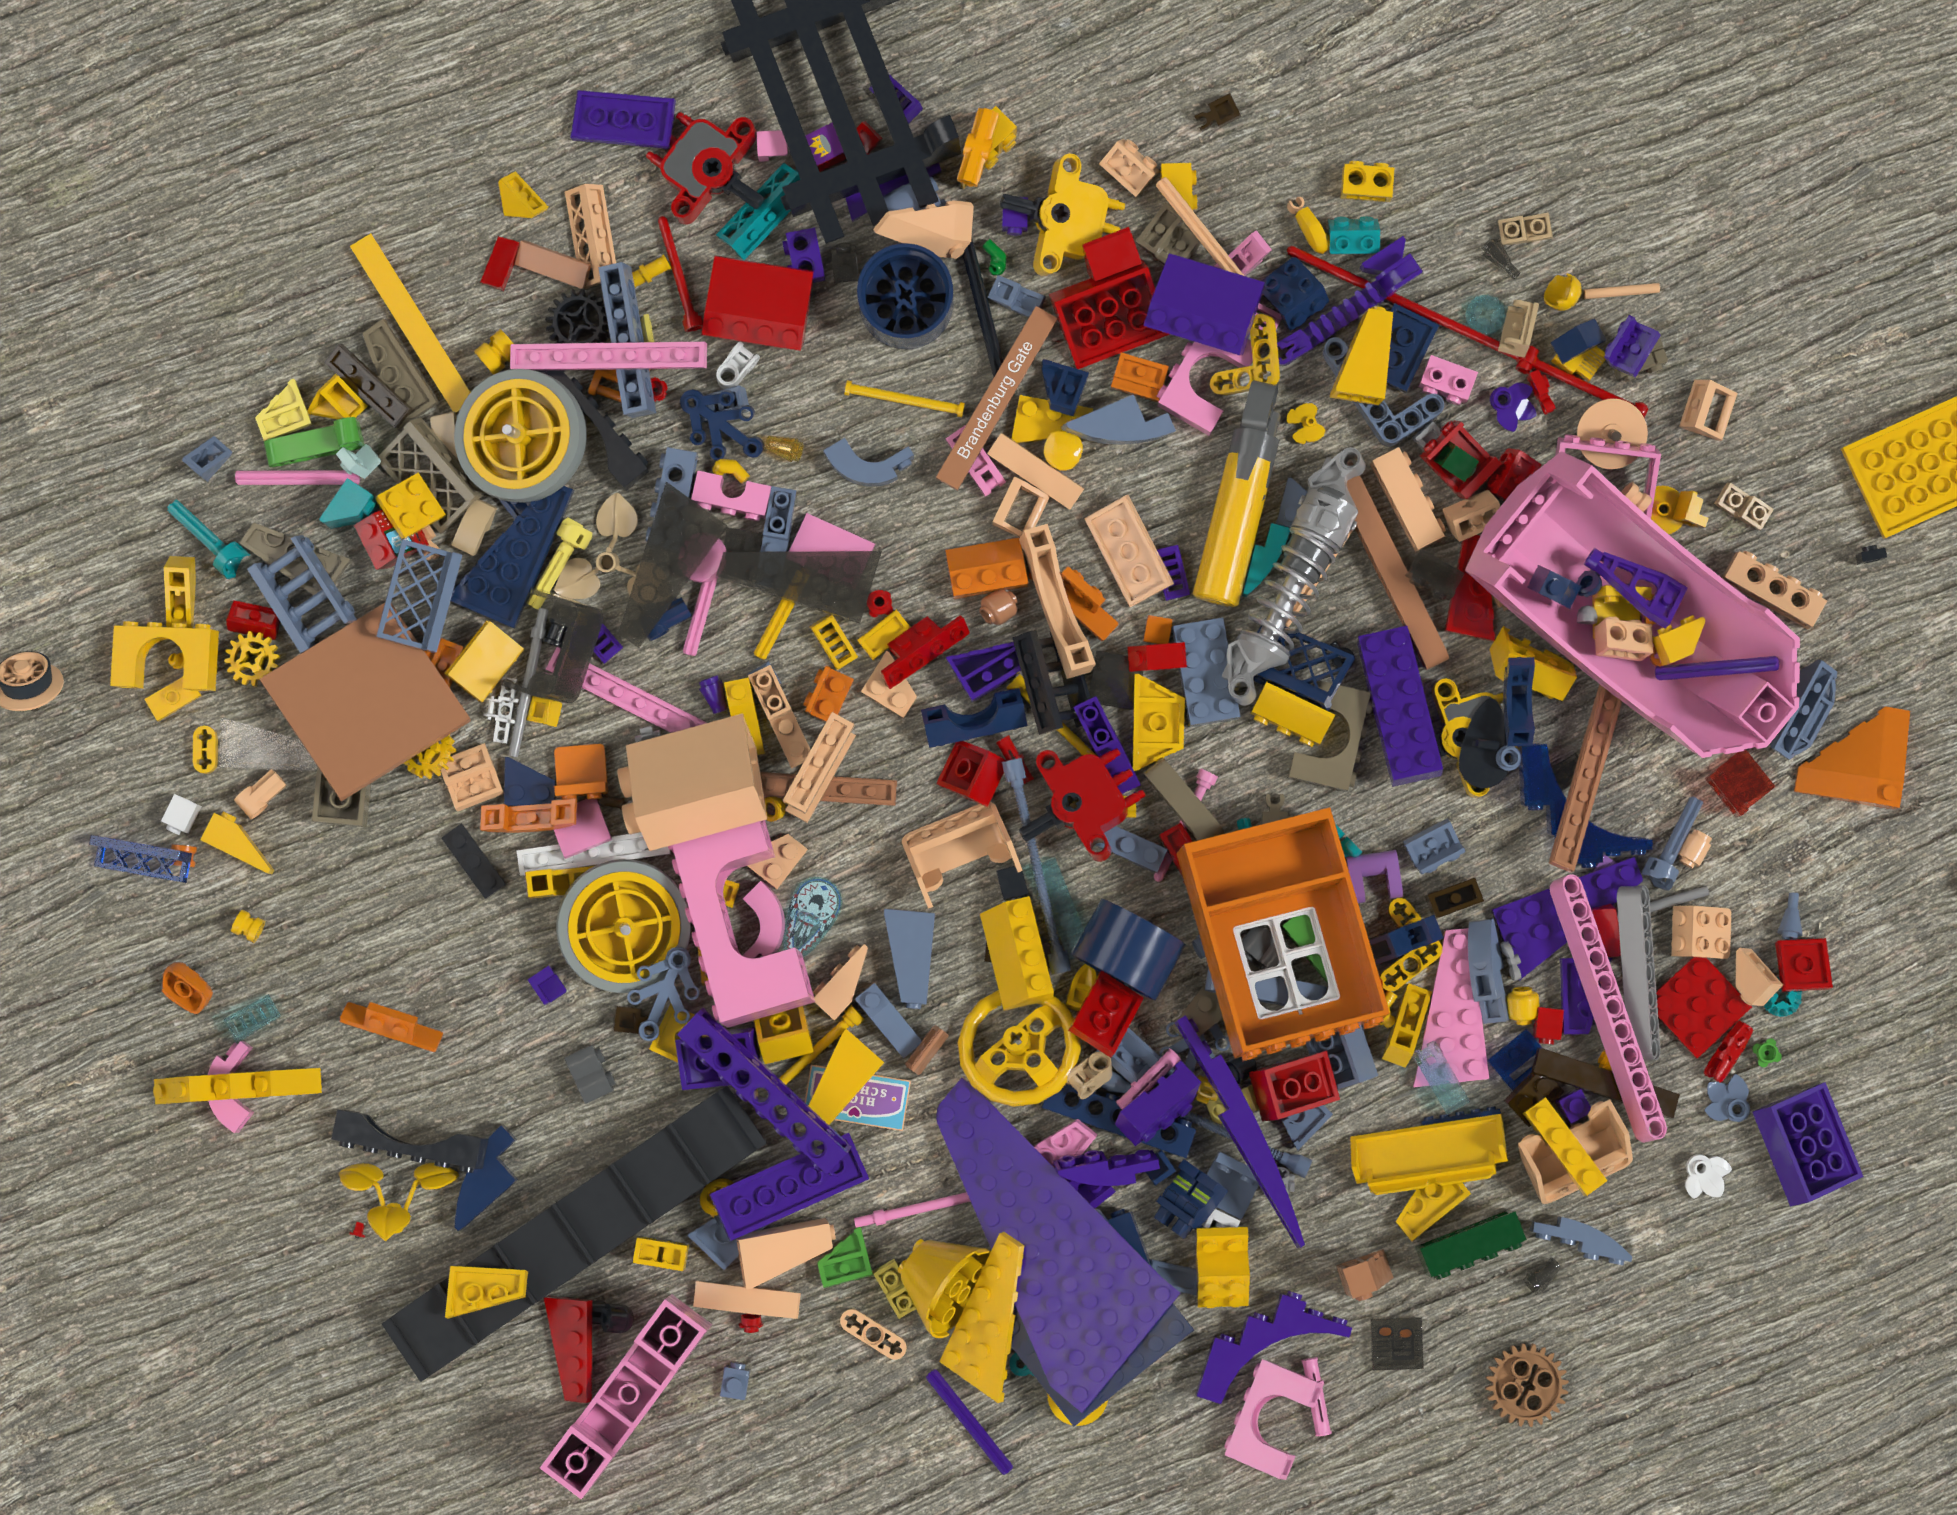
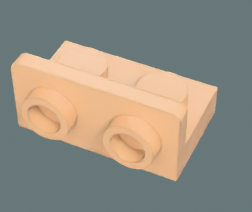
M1121 139L1116 142L1099 165L1137 197L1153 177L1160 173V170L1156 168L1157 164L1153 159L1148 156L1144 157L1138 151L1139 148L1134 142L1129 139Z

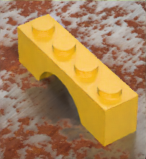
M1546 1097L1523 1113L1538 1135L1542 1136L1543 1140L1555 1153L1569 1177L1584 1196H1588L1608 1181Z

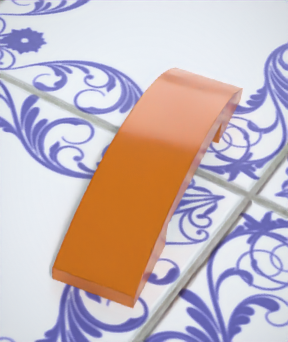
M552 800L551 804L510 807L505 804L481 806L480 830L485 832L520 833L570 827L576 825L577 800Z

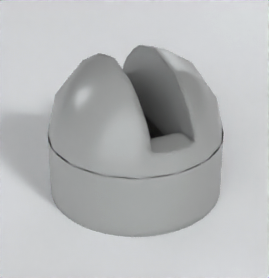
M1589 605L1581 607L1577 613V623L1596 624L1597 611L1595 608Z

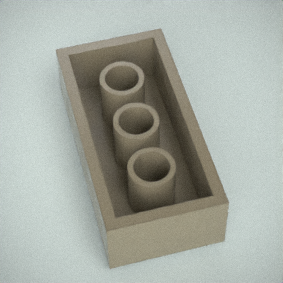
M317 766L312 821L323 824L367 827L371 783L345 800L340 801Z

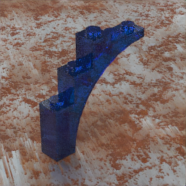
M1533 743V746H1518V750L1521 753V763L1519 765L1521 805L1528 806V810H1543V805H1546L1547 834L1554 835L1555 839L1566 803V797L1557 784L1551 768L1548 746L1545 743ZM1588 821L1577 864H1581V868H1594L1596 863H1603V852H1605L1606 856H1621V851H1631V855H1644L1646 850H1653V839L1627 837L1611 833Z

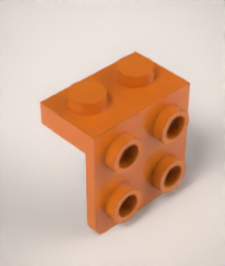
M602 744L557 747L554 750L557 786H554L557 798L577 800V796H587V799H601L602 794H608L605 747Z

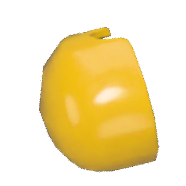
M1569 273L1566 274L1567 277L1556 275L1544 292L1543 300L1545 304L1555 310H1569L1578 302L1581 296L1580 281Z

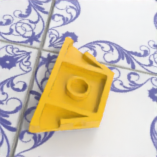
M1134 674V771L1140 770L1161 758L1184 749L1185 698L1140 674Z

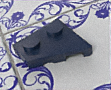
M1043 359L1041 369L1050 410L1074 417L1088 380L1089 372Z
M505 757V805L551 804L552 800H556L555 780L510 757Z

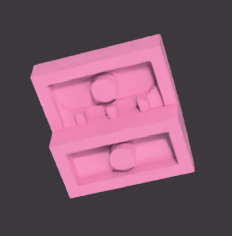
M585 799L577 803L576 825L554 830L565 859L612 840L597 799Z

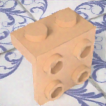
M1673 906L1671 956L1728 959L1730 957L1731 910L1729 908Z

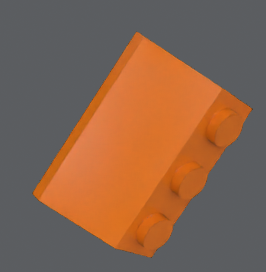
M1020 538L945 550L954 600L989 594L999 589L1007 591L1028 587Z

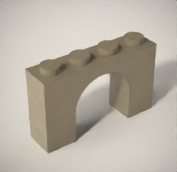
M1317 681L1318 688L1329 691L1332 683ZM1339 686L1331 700L1332 706L1329 711L1338 715L1347 727L1348 740L1344 750L1339 755L1326 759L1294 752L1287 779L1347 792L1349 787H1354L1357 773L1353 772L1354 763H1359L1362 748H1358L1360 738H1365L1368 724L1364 723L1366 713H1371L1373 705L1372 700L1369 699L1370 692Z

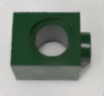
M1450 441L1434 459L1436 463L1464 482L1475 473L1476 465L1479 462Z

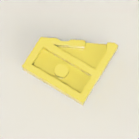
M291 379L283 391L270 401L269 406L255 417L264 441L278 438L312 425L295 379Z

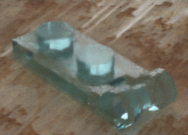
M1435 1041L1428 1043L1427 1047L1421 1051L1419 1049L1414 1051L1412 1056L1414 1061L1420 1067L1447 1115L1470 1102ZM1433 1056L1436 1062L1429 1065L1426 1059Z

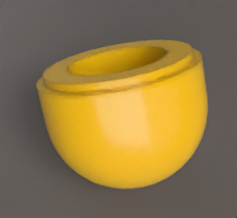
M777 797L764 798L767 814L766 820L774 822L781 819L786 813V804L783 802V799ZM769 803L775 807V815H770L767 812Z

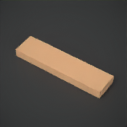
M1002 432L987 453L1068 509L1073 507L1085 489Z

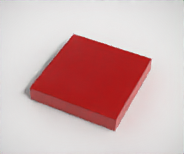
M1826 938L1778 940L1775 942L1780 982L1783 984L1781 987L1782 992L1829 990L1833 988Z

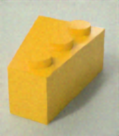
M1503 626L1489 649L1495 675L1504 681V671L1508 665V658L1534 657L1535 669L1532 690L1542 693L1549 699L1556 698L1563 701L1577 678L1574 665L1547 649L1541 652L1530 646L1531 641L1525 637L1521 641L1508 634L1510 629Z

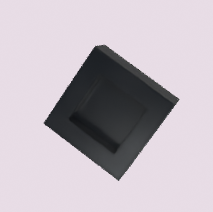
M1877 545L1863 547L1862 552L1855 555L1857 565L1881 561L1887 558L1886 548L1878 549Z

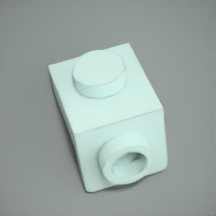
M367 444L356 454L344 447L336 453L342 461L340 466L348 474L354 473L364 479L381 463L380 458Z

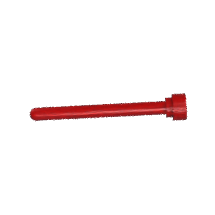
M661 216L658 218V224L685 313L682 324L685 332L697 331L703 328L702 317L698 316V313L694 311L666 217Z

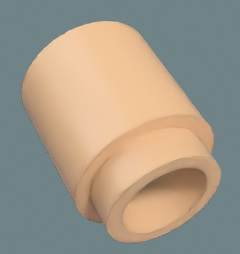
M1694 829L1692 834H1688L1678 853V856L1681 858L1679 862L1693 869L1694 865L1700 867L1711 847L1709 843L1712 838Z

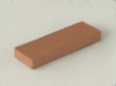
M522 240L520 241L514 265L584 289L586 288L592 264Z

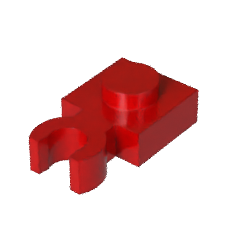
M1539 369L1529 373L1526 378L1529 385L1533 388L1534 396L1539 401L1544 415L1553 412L1556 407L1548 394L1550 384L1546 375H1541Z

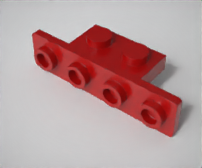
M960 615L940 628L926 616L887 644L889 650L898 659L881 670L886 686L892 689L968 636L970 631L965 619Z

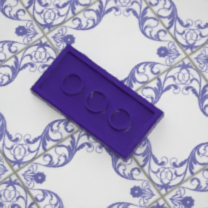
M577 90L570 138L573 141L669 149L676 100L674 98Z

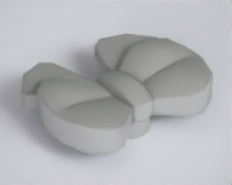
M1502 942L1500 948L1508 958L1510 977L1513 981L1521 979V973L1517 966L1521 963L1519 955H1514L1509 942Z

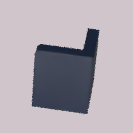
M1161 1149L1155 1153L1159 1160L1160 1169L1146 1172L1154 1185H1157L1176 1172Z

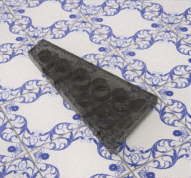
M668 482L665 483L618 632L619 635L637 648L642 646L728 527Z
M882 551L723 552L715 578L860 623Z

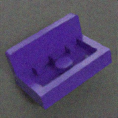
M1628 315L1627 319L1620 324L1618 334L1613 342H1610L1606 347L1604 358L1610 367L1636 378L1661 335L1659 331L1638 323L1633 316Z

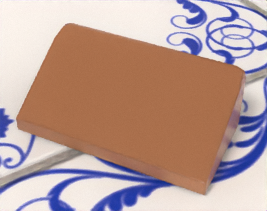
M934 1025L907 1060L905 1066L917 1075H920L949 1037V1034L937 1025Z

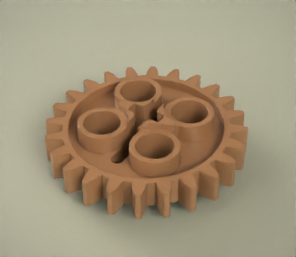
M1521 1343L1520 1350L1511 1345L1510 1354L1504 1350L1501 1351L1504 1357L1502 1360L1494 1357L1495 1362L1498 1364L1496 1367L1488 1366L1493 1375L1485 1376V1378L1492 1381V1383L1485 1386V1389L1492 1391L1493 1394L1489 1395L1487 1399L1496 1400L1492 1409L1501 1408L1499 1413L1501 1418L1509 1414V1423H1512L1517 1418L1518 1426L1522 1427L1524 1420H1527L1528 1426L1533 1427V1421L1536 1419L1542 1425L1543 1416L1552 1420L1550 1412L1552 1410L1557 1413L1560 1412L1556 1406L1557 1403L1565 1404V1401L1560 1396L1561 1394H1568V1391L1562 1389V1385L1568 1384L1569 1381L1561 1379L1566 1370H1558L1562 1363L1560 1360L1552 1362L1554 1353L1550 1352L1545 1356V1347H1541L1536 1352V1345L1533 1343L1530 1345L1529 1350H1527L1524 1343ZM1519 1361H1524L1527 1366L1526 1371L1520 1375L1516 1374L1514 1370L1515 1364ZM1537 1364V1369L1529 1380L1532 1388H1526L1523 1393L1524 1387L1521 1385V1382L1528 1381L1533 1365ZM1547 1372L1550 1376L1549 1382L1543 1386L1539 1385L1537 1380L1539 1374ZM1509 1384H1513L1516 1387V1393L1511 1398L1505 1397L1503 1392L1504 1388ZM1523 1393L1522 1402L1517 1406L1516 1402ZM1532 1395H1536L1539 1398V1404L1534 1409H1530L1527 1406V1399Z

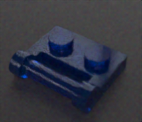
M1525 1028L1488 1058L1487 1062L1512 1092L1531 1073L1532 1066L1515 1080L1510 1077V1074L1536 1054L1537 1048L1542 1047L1528 1029Z

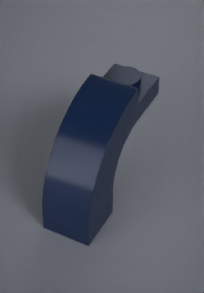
M1534 657L1508 658V665L1505 667L1503 707L1507 747L1533 746L1535 733L1532 712Z

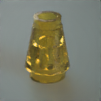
M770 435L767 437L765 450L789 462H798L802 456L804 443L800 442L798 438Z

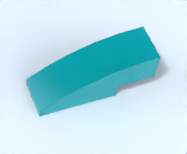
M1271 523L1265 546L1255 545L1242 593L1243 597L1249 596L1263 582L1274 567L1273 563L1278 561L1283 551L1281 546L1285 545L1288 539L1289 527Z

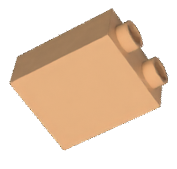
M743 713L626 745L628 766L618 769L617 773L624 797H632L633 802L622 805L623 818L630 835L642 833L649 851L767 819L757 750Z

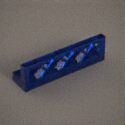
M95 835L90 837L89 845L98 847L94 867L187 883L192 853ZM106 848L112 849L117 857L109 864L103 863ZM134 853L139 862L129 868L124 858ZM153 857H156L161 866L154 872H151L146 863ZM175 861L182 862L179 877L173 876L168 868Z

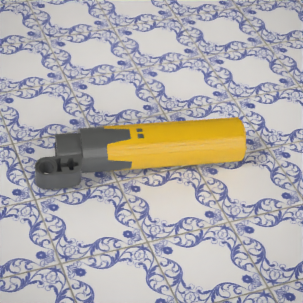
M1255 380L1251 382L1240 428L1233 431L1193 590L1194 597L1208 603L1226 607H1236L1239 605L1280 442L1276 438V433L1281 415L1274 411L1278 385Z

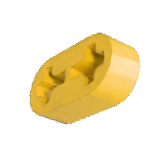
M200 726L193 734V766L198 772L209 774L215 771L218 764V736L213 728ZM207 730V734L212 735V738L207 740V748H204V741L200 740L199 736L204 735V731ZM204 752H207V759L212 761L211 764L207 765V769L199 765V760L204 759Z

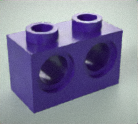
M815 227L786 233L787 240L782 241L785 256L790 255L792 263L787 265V267L799 269L803 264H808L813 268L812 271H814L812 283L825 281ZM798 240H804L808 243L806 249L799 251L794 248V244Z

